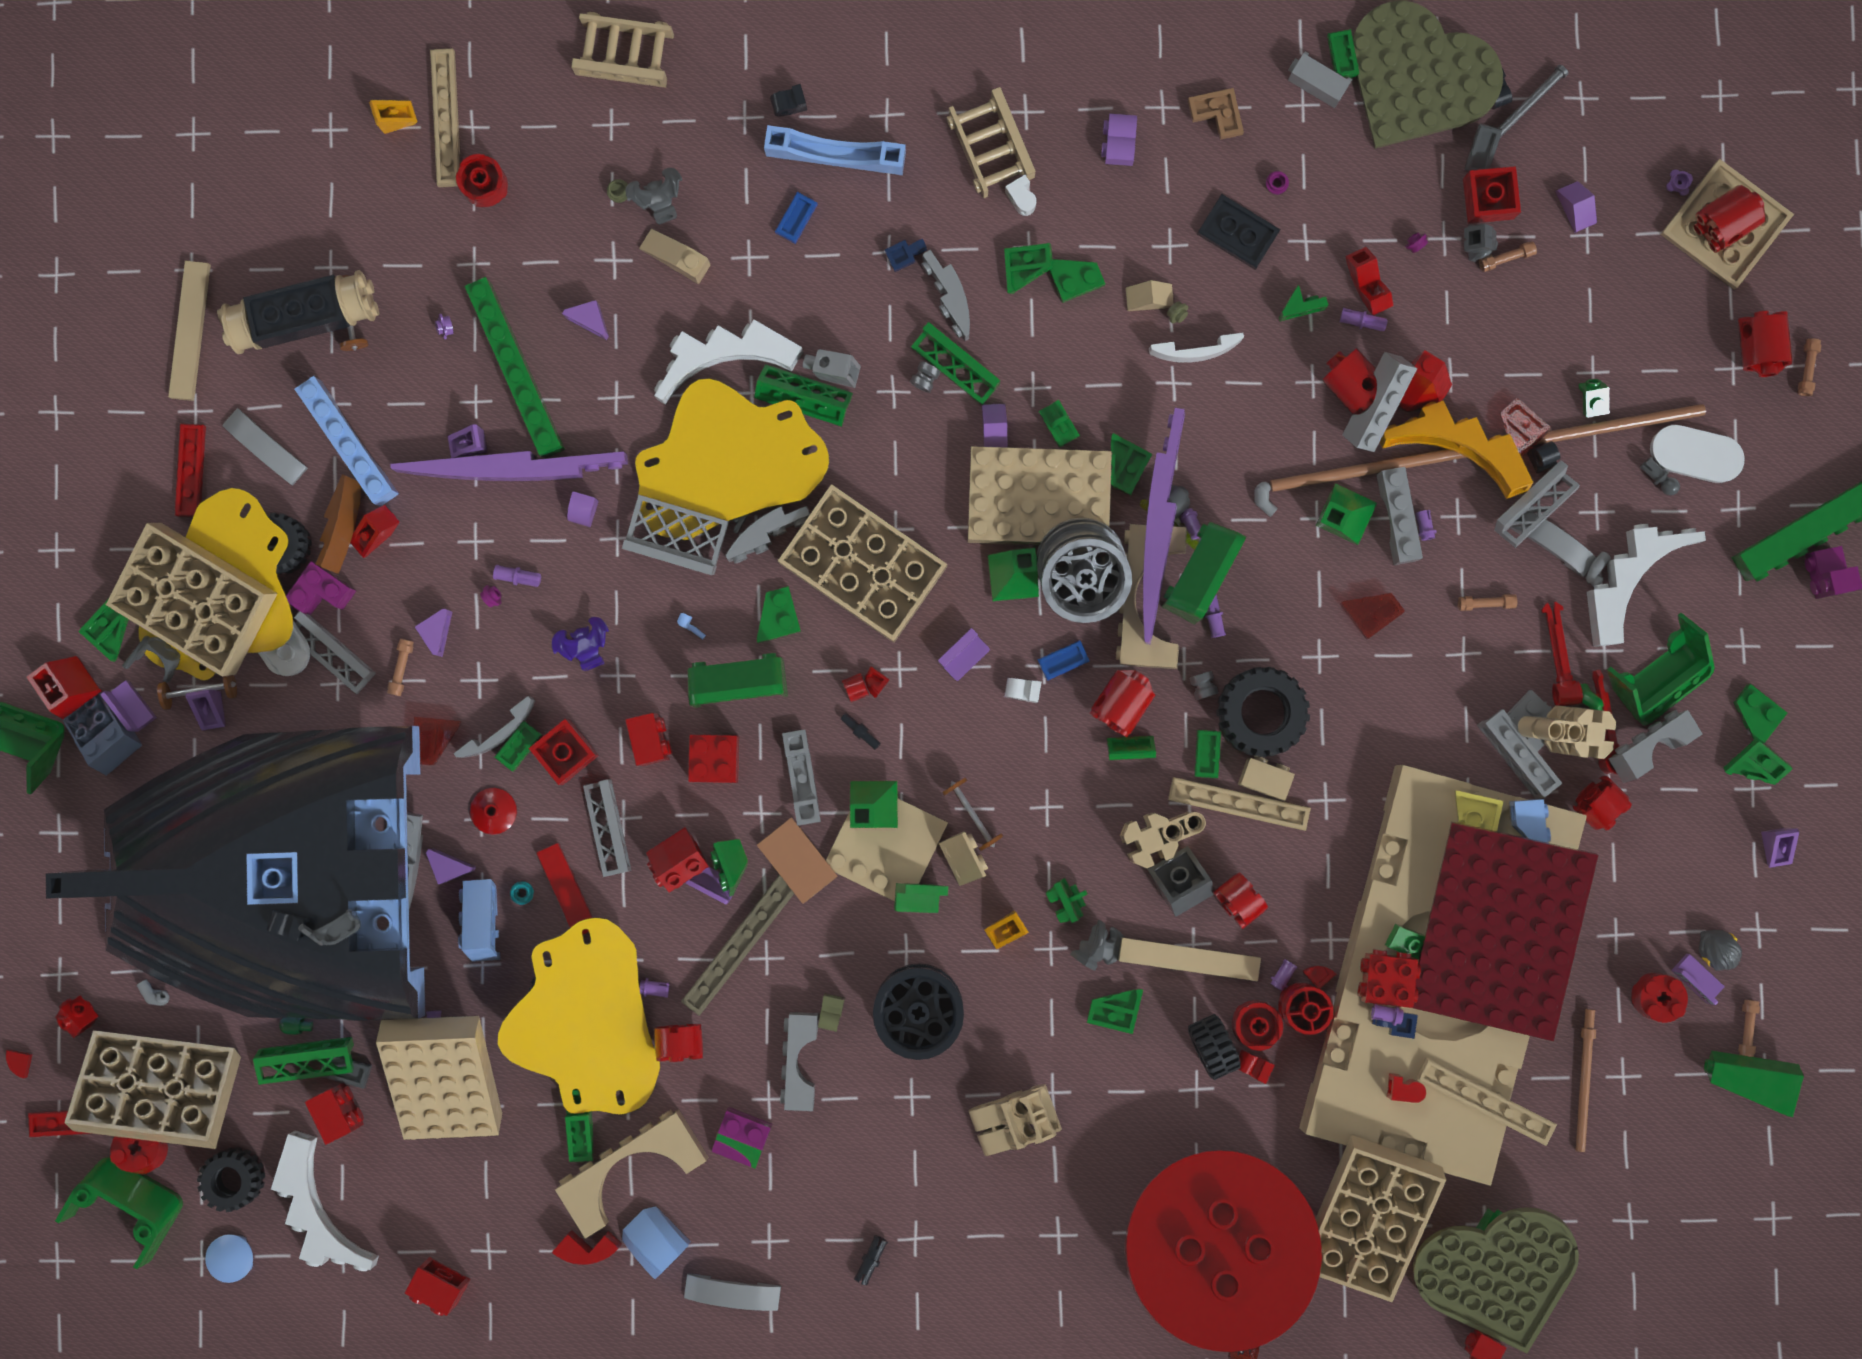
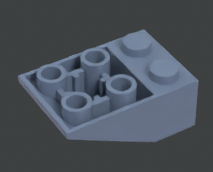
M100 692L62 720L88 766L107 776L139 749L142 744L134 731L126 730L100 695L102 692Z

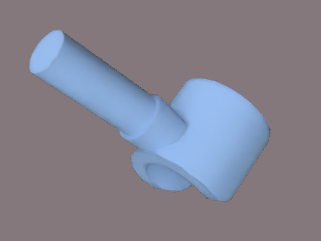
M681 613L677 620L678 625L692 631L703 640L706 635L690 624L692 617Z

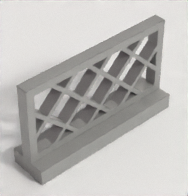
M638 495L622 549L705 574L715 575L716 564L729 521ZM643 501L651 503L656 511L644 518L640 511ZM656 505L662 506L664 508L658 510ZM667 509H672L678 519L667 525L661 513ZM679 512L685 513L686 515L681 517ZM658 515L664 527L652 533L646 521ZM692 515L697 518L700 526L689 531L683 519ZM701 518L709 521L703 524ZM680 522L686 534L674 539L669 527ZM712 522L722 524L720 533L711 538L705 526ZM644 523L650 535L642 539L633 537L635 527ZM702 528L708 540L697 546L691 534ZM666 530L671 542L663 546L658 544L654 535ZM688 536L694 548L683 552L680 550L677 541ZM651 537L652 540H653V542L646 541V540ZM718 538L717 544L715 546L713 541ZM711 543L714 549L712 560L703 558L699 548ZM674 544L676 549L670 548L668 546ZM696 550L698 556H697V555L690 554V553H692V552H694V551Z

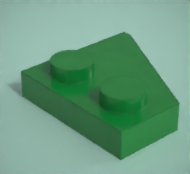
M1050 243L1004 249L1008 294H1014L1053 268Z
M1052 259L1053 268L1049 272L1062 303L1105 286V281L1096 262Z
M1113 433L1111 436V486L1130 496L1153 454Z
M789 586L766 592L756 639L757 643L801 632Z
M106 601L78 632L110 661L115 662L118 658L129 619L106 606Z
M1747 684L1733 702L1737 712L1742 716L1745 728L1749 729L1753 740L1757 737L1763 743L1767 741L1788 714V712L1752 684Z
M1756 737L1723 769L1729 775L1735 773L1743 775L1747 779L1762 780L1765 783L1776 785L1793 768Z
M1138 988L1092 999L1086 1022L1133 1034L1143 989Z

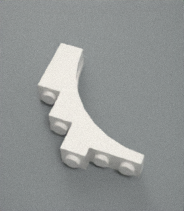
M753 320L751 325L747 324L741 334L743 336L742 339L717 326L715 330L712 329L706 338V342H708L706 345L682 331L679 336L676 335L670 344V348H672L670 352L676 357V360H672L666 369L668 374L664 380H660L654 389V392H656L654 396L658 401L666 404L673 393L686 380L701 370L721 362L759 360L776 364L792 372L803 354V349L801 346L756 320Z
M1648 524L1634 525L1633 530L1626 532L1629 555H1614V559L1607 563L1609 584L1594 585V590L1587 591L1593 647L1624 643L1623 624L1626 607L1633 589L1643 574L1657 560L1669 552L1682 546L1706 541L1705 531L1696 532V528L1681 530V534L1673 535V531L1658 532L1657 527L1649 528Z
M299 1131L289 1133L271 1190L278 1191L277 1194L282 1197L291 1198L293 1196L285 1224L292 1226L291 1229L294 1231H307L299 1259L305 1260L307 1265L318 1267L331 1258L333 1263H348L354 1265L353 1268L359 1271L371 1270L377 1264L379 1256L360 1248L348 1240L333 1225L324 1211L317 1194L314 1179V1152L318 1137Z

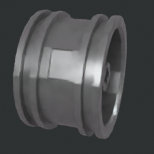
M1074 518L1061 522L1052 528L1042 539L1036 556L1038 576L1046 602L1054 612L1072 622L1090 623L1109 617L1117 612L1125 603L1131 590L1132 571L1119 537L1109 526L1095 519ZM1100 552L1107 553L1103 558L1096 557ZM1060 561L1067 562L1063 567L1056 566ZM1108 573H1110V577L1107 580H1105ZM1063 583L1068 588L1064 590L1060 586ZM1086 589H1093L1088 592H1083Z

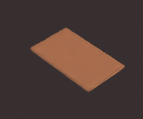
M792 817L757 844L758 848L802 904L838 877L830 867V864L826 862Z

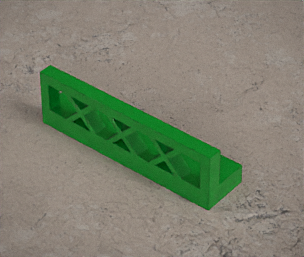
M929 322L923 328V333L911 346V349L937 368L980 405H983L1000 385V379ZM927 337L934 343V351L924 352L918 346ZM948 354L952 357V366H941L938 363V355ZM965 368L968 370L970 380L960 381L957 379L955 369ZM972 374H973L976 378H978V379H977V380H973ZM984 383L990 389L981 398L974 392L973 384ZM965 384H971V389Z
M765 364L757 380L754 398L771 404L790 400L798 404L804 415L842 427L853 393ZM770 374L776 376L778 379H771L766 377V375ZM789 383H798L800 386L795 387L790 385ZM816 389L821 391L822 393L817 394L812 392L811 390ZM833 397H840L845 399V401L841 402L835 400Z
M346 1037L261 1048L253 1058L258 1085L353 1073L354 1067L350 1053L354 1046L353 1038ZM344 1056L346 1066L338 1067L331 1063L334 1057ZM310 1060H318L324 1066L320 1070H314L307 1064ZM287 1063H294L300 1067V1070L297 1073H291L284 1069ZM270 1066L277 1070L274 1076L264 1077L262 1067Z

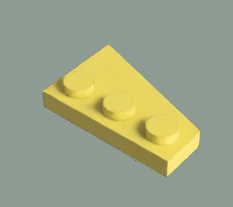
M1455 790L1458 823L1497 831L1504 801Z

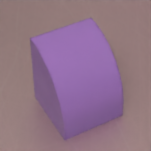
M573 491L568 507V521L591 527L599 501L594 497Z

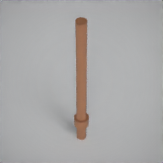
M1585 1009L1584 1027L1581 1029L1583 1050L1575 1149L1578 1152H1585L1592 1048L1593 1039H1596V1029H1594L1595 1010Z

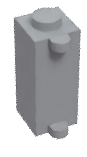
M1305 51L1300 60L1295 58L1288 69L1291 72L1288 81L1335 108L1352 79L1349 77L1346 79L1309 57V53Z

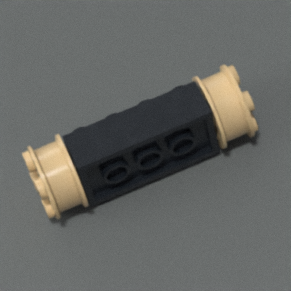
M357 270L352 276L343 278L341 275H330L243 297L240 304L237 305L223 304L221 309L217 310L218 318L224 329V332H222L223 341L226 346L230 345L235 353L243 354L245 349L253 347L257 350L355 326L357 321L368 319L369 321H374L376 316L379 315V308L377 303L374 302L372 295L375 292L373 283L370 279L367 280L360 270Z

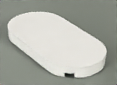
M1671 425L1663 428L1654 435L1650 445L1652 458L1663 470L1713 483H1723L1734 479L1740 474L1744 466L1743 450L1732 438L1681 425Z
M293 621L290 639L283 646L272 651L259 652V655L273 673L282 676H293L306 668L310 659V648L307 640Z

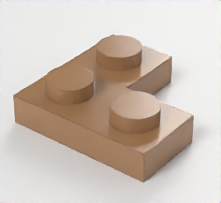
M1234 88L1188 98L1192 122L1215 118L1220 140L1243 135L1244 131Z

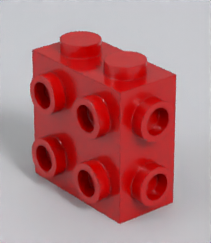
M686 827L646 852L649 859L647 866L654 874L652 876L659 887L664 886L669 893L681 887L686 881L701 874L703 870L709 867L697 842Z
M1373 949V953H1365V958L1361 959L1360 971L1363 972V981L1359 982L1358 996H1361V1001L1413 1008L1414 1003H1417L1418 989L1415 988L1416 979H1419L1421 974V966L1418 964V960L1411 958L1410 953L1397 952L1396 956L1387 955L1388 951Z

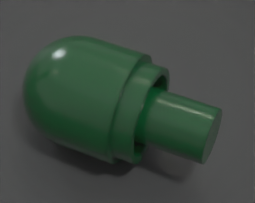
M282 1018L279 1022V1028L284 1034L298 1035L302 1034L303 1031H312L313 1022L304 1021V1018Z

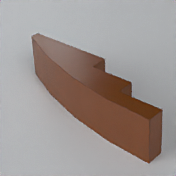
M343 474L324 514V517L329 520L319 540L324 542V545L315 564L337 574L340 572L354 532L362 491L358 481Z

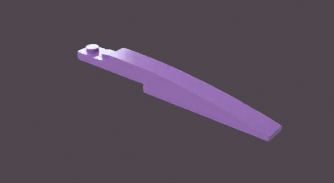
M1175 408L1174 414L1169 415L1167 428H1171L1170 436L1165 437L1163 451L1167 452L1166 454H1156L1150 490L1143 576L1145 643L1151 645L1177 510L1176 503L1169 502L1185 418V410Z
M531 451L396 463L391 464V469L399 473L450 479L542 481L583 478L582 469L584 468L587 472L598 471L599 467L608 466V469H621L622 465L628 464V458L625 452H613L535 460V455Z

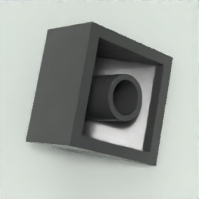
M1188 846L1175 853L1174 858L1166 861L1163 860L1148 869L1160 894L1175 917L1213 896L1215 891L1212 880Z

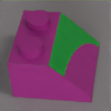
M729 1107L721 1123L712 1152L756 1169L773 1124Z

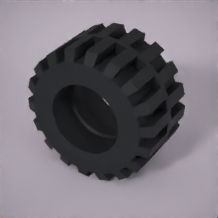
M270 513V516L267 517L285 531L289 539L288 548L277 564L276 573H292V569L298 570L301 568L300 563H306L307 559L304 557L306 554L310 555L311 553L308 546H312V541L307 538L310 534L298 520L281 513L280 515Z
M1216 1014L1188 1025L1191 1041L1209 1077L1216 1080L1240 1069V1059L1224 1024Z
M236 1147L234 1149L228 1148L207 1159L204 1162L206 1165L202 1166L199 1170L202 1175L197 1177V1182H201V1185L197 1187L198 1192L202 1191L204 1194L201 1196V1199L203 1201L208 1200L207 1206L210 1208L217 1206L216 1211L220 1212L223 1210L232 1212L254 1201V1198L258 1197L261 1193L259 1190L265 1184V1182L261 1181L265 1178V1172H261V1168L264 1166L256 1161L259 1157L256 1154L250 1156L251 1151L248 1149L242 1151V1148ZM225 1167L233 1168L239 1173L241 1188L238 1192L230 1191L224 1186L222 1171Z

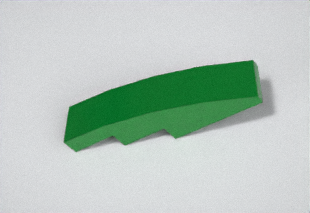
M574 1089L572 1091L574 1103L580 1104V1091ZM566 1110L565 1123L569 1162L593 1161L592 1111L574 1114Z

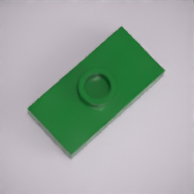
M1351 29L1328 33L1327 40L1333 71L1346 79L1348 77H1357L1360 73Z
M523 720L494 758L514 772L529 754V748L540 740L543 735Z
M1197 730L1194 777L1218 778L1221 731Z
M1154 736L1107 738L1109 760L1156 758Z
M1395 924L1385 945L1390 949L1401 953H1410L1411 957L1420 959L1425 935Z

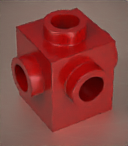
M79 995L73 1000L71 998L65 1000L58 1007L60 1010L55 1018L61 1029L66 1030L73 1038H76L92 1027L99 1016L94 1011L92 1004Z

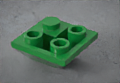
M1335 483L1315 526L1358 545L1376 508L1377 502Z
M1035 548L1011 550L988 555L992 602L1039 597Z
M850 781V828H898L897 781Z
M740 839L713 843V851L710 852V859L714 870L719 869L720 871L718 880L722 891H727L729 897L735 894L748 865V859Z

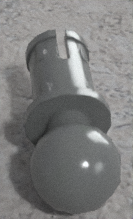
M1652 457L1648 458L1647 462L1645 461L1640 466L1654 480L1655 485L1661 484V490L1664 494L1672 496L1680 490L1678 480L1668 478L1669 471H1664Z

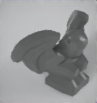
M666 168L662 171V176L665 178L663 184L662 179L652 181L643 186L645 190H641L640 183L633 181L626 187L627 200H632L643 210L650 208L654 212V218L659 225L677 218L676 210L672 206V198L678 197L679 181H682V176L675 168Z
M1098 920L1097 925L1092 927L1089 941L1081 940L1079 950H1073L1070 955L1084 966L1095 971L1098 967L1097 962L1101 960L1107 965L1118 960L1121 937L1124 938V936L1116 928L1111 927L1110 937L1106 940L1108 935L1106 924Z

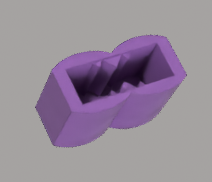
M1109 114V120H1104L1103 134L1107 135V143H1102L1101 157H1106L1105 164L1133 166L1137 116Z

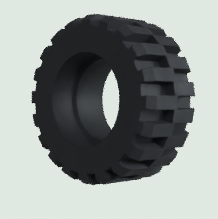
M1256 667L1236 675L1223 688V693L1219 696L1217 702L1219 707L1216 709V715L1219 717L1220 722L1218 726L1225 734L1224 738L1227 742L1230 741L1233 744L1232 747L1250 756L1267 757L1288 751L1290 747L1300 741V736L1305 734L1307 730L1305 726L1310 719V714H1308L1310 704L1305 699L1304 695L1306 692L1304 688H1300L1299 682L1294 677L1288 676L1287 672L1276 670L1274 667ZM1257 690L1273 692L1280 698L1284 707L1282 724L1278 729L1269 734H1258L1251 731L1242 719L1241 708L1244 700L1249 694Z

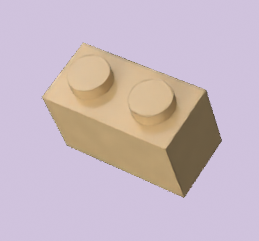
M1254 756V759L1247 758L1238 785L1285 801L1295 775L1289 772L1290 768L1278 763L1276 767L1267 764V759L1259 756Z

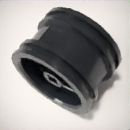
M917 963L908 964L896 969L887 976L876 994L873 1008V1021L876 1032L887 1048L904 1058L923 1060L942 1054L952 1046L963 1026L964 1009L959 988L947 973L933 965ZM914 978V981L911 984L907 979ZM922 982L930 983L932 985L931 992L922 994L918 989L919 984ZM900 983L908 990L897 999L892 989ZM939 985H941L945 989V991L938 992ZM887 997H889L892 1003L885 1005ZM950 998L953 1008L942 1012L939 999ZM918 1006H921L923 1012L915 1015V1010ZM897 1010L902 1014L900 1022L894 1023L889 1019V1014L892 1011ZM952 1016V1020L949 1024L945 1018ZM932 1022H938L942 1026V1030L938 1034H932L928 1030V1026ZM900 1031L899 1037L893 1032ZM904 1032L918 1035L916 1043L905 1041ZM924 1038H925L927 1041H929V1042H927V1043H922L923 1040H924Z

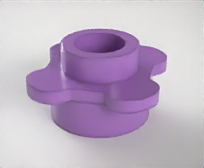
M1673 170L1670 173V182L1666 185L1667 190L1679 192L1682 196L1689 193L1688 187L1693 181L1692 175L1685 171Z
M439 314L438 320L435 321L438 335L442 334L445 340L447 335L453 334V327L449 316L443 317L442 314Z

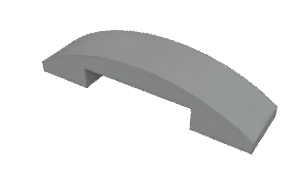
M239 408L222 425L248 450L291 485H294L308 469L295 456L257 426Z
M1526 512L1524 514L1525 521H1536L1538 519L1537 514L1534 512ZM1548 520L1542 522L1528 536L1529 539L1564 562L1563 565L1581 577L1586 575L1592 562L1596 559L1586 547ZM1510 527L1519 535L1522 534L1521 527Z
M527 696L510 710L515 717L512 721L482 744L478 740L472 739L454 753L455 757L477 756L507 741L523 720L526 721L534 706L535 699Z
M806 730L782 733L797 826L821 822Z
M688 1273L684 1298L728 1308L778 1311L781 1286L757 1283L755 1285L711 1279V1276Z

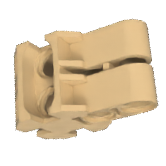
M1556 705L1547 714V718L1524 716L1518 723V731L1522 736L1544 740L1550 752L1605 759L1613 751L1614 742L1604 741L1606 729L1615 730L1616 721L1609 711Z
M1185 812L1171 819L1156 813H1149L1143 816L1147 825L1146 828L1140 830L1137 821H1129L1124 824L1120 838L1122 843L1126 842V844L1135 842L1138 850L1127 854L1130 862L1144 868H1149L1155 865L1150 854L1158 852L1160 859L1165 858V861L1174 858L1179 846L1178 841L1203 831L1206 821L1204 816L1198 812ZM1192 816L1197 821L1193 829L1188 826V820ZM1170 825L1175 828V834L1171 838L1166 835V829Z
M1046 1084L1033 1086L1023 1092L1020 1090L1001 1099L981 1104L968 1110L975 1131L992 1127V1129L977 1135L984 1156L1010 1149L1018 1150L1034 1142L1035 1144L1042 1143L1057 1135L1056 1132L1062 1130Z

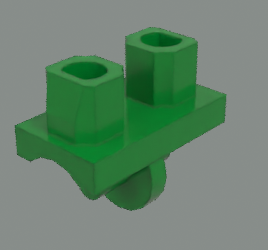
M1059 400L1039 410L1041 418L1059 448L1080 436Z
M1063 878L1046 892L1051 903L1061 899L1064 907L1056 911V916L1060 923L1070 920L1073 923L1084 916L1080 908L1086 905L1082 898L1088 894L1086 889L1079 891L1076 884L1069 886L1066 878Z

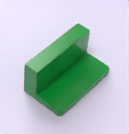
M896 883L894 910L897 912L938 913L939 896H948V886Z

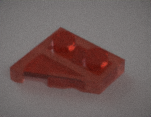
M1518 398L1500 412V418L1506 435H1511L1521 457L1551 431V426Z
M1392 593L1346 600L1340 603L1366 640L1405 612Z
M414 717L413 726H419L420 764L435 766L460 727L461 721Z

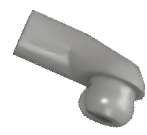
M1261 482L1254 490V502L1271 517L1278 508L1269 501L1271 486L1267 482Z
M1601 552L1590 566L1586 581L1588 584L1591 583L1593 587L1594 585H1600L1603 581V577L1598 574L1611 559L1608 553Z
M147 979L136 985L148 1004L162 1006L168 1003L169 994L164 990L153 989Z

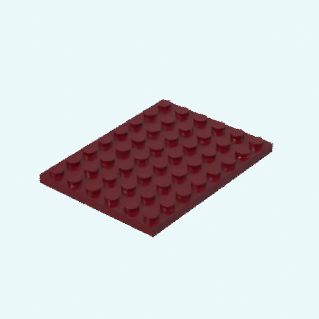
M1451 821L1418 963L1421 966L1420 978L1416 979L1415 988L1418 989L1417 1003H1414L1413 1009L1554 1041L1599 855L1597 853Z

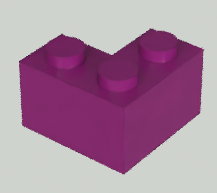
M1842 546L1805 554V568L1810 573V589L1815 595V599L1862 589L1858 566L1847 568Z
M311 561L286 595L289 604L300 612L311 615L322 599L334 607L343 610L356 593V590L325 568L315 565L316 563Z

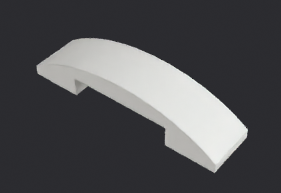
M1244 334L1221 335L1217 340L1218 345L1178 351H1175L1174 342L1153 344L1149 348V354L1172 362L1204 361L1220 356L1237 346L1244 338Z

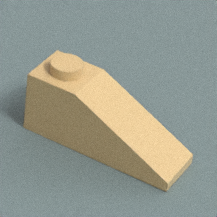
M653 229L650 230L639 248L697 284L701 282L710 267L707 257Z

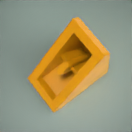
M371 100L369 102L376 125L384 134L417 123L411 101Z
M1015 910L984 929L996 950L1028 933Z

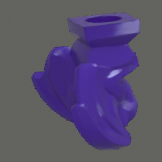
M599 617L589 618L588 621L592 626L590 633L589 626L579 628L570 633L573 640L567 639L566 630L558 631L552 638L554 654L559 652L570 661L576 657L581 661L580 666L583 671L603 665L605 662L599 655V647L604 648L606 632H609L606 623Z

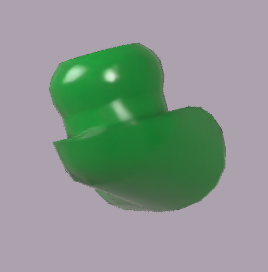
M1581 684L1583 703L1589 706V709L1602 711L1604 706L1603 700L1591 691L1588 684Z

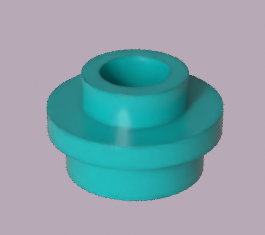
M520 881L511 887L510 897L516 904L524 905L533 899L534 889L528 882ZM521 888L526 890L525 897L519 896V890Z

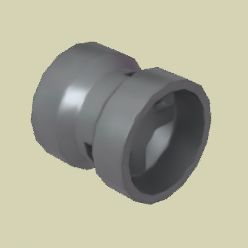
M920 361L917 367L918 372L912 376L910 383L916 388L930 393L933 388V381L938 379L941 372L934 366Z
M1212 671L1189 678L1191 685L1197 687L1194 693L1196 700L1219 693L1217 686L1210 682L1214 678Z

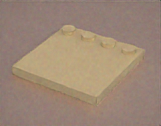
M1719 159L1660 235L1735 290L1794 214ZM1737 185H1743L1751 192H1757L1764 202V224L1726 249L1714 253L1710 249L1707 239L1704 236H1699L1694 229V225L1697 223L1696 213Z
M898 799V828H850L849 812L826 862L830 864L835 873L895 901L896 883L919 884L948 822Z

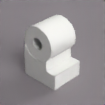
M1026 175L1005 187V193L1017 212L1023 216L1031 215L1036 207L1035 195L1027 190L1030 186V181Z
M1007 678L1004 697L1038 703L1041 682Z

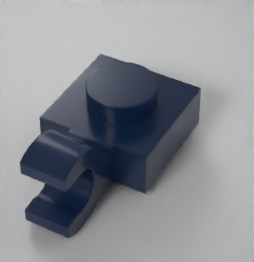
M923 239L909 246L906 240H903L885 249V253L894 272H897L915 263L913 256L927 251V246Z
M1404 1012L1402 1023L1396 1026L1392 1025V1022L1372 1019V1024L1389 1028V1035L1415 1039L1418 1015Z

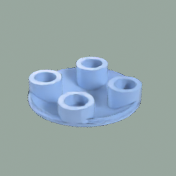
M230 1234L220 1236L207 1249L206 1266L215 1279L226 1283L236 1282L245 1277L253 1267L252 1249L244 1236Z

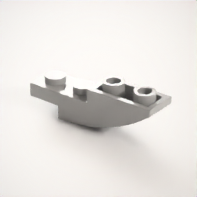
M929 250L923 254V263L921 265L927 275L932 274L936 282H934V285L938 292L945 294L940 298L941 306H939V309L946 319L949 317L954 325L951 327L958 338L962 336L964 341H967L969 339L970 319L967 299L962 284L952 265L950 264L942 268L932 251Z
M805 506L786 515L782 507H779L764 515L737 538L726 554L727 560L729 562L734 561L736 564L746 560V555L750 553L760 554L769 550L768 546L772 545L769 535L773 534L776 537L787 532L786 528L794 525L795 528L803 526L810 516L807 507Z
M407 812L408 899L410 909L422 849L423 835H421L423 815Z

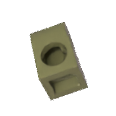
M824 994L818 1028L837 1032L845 998Z

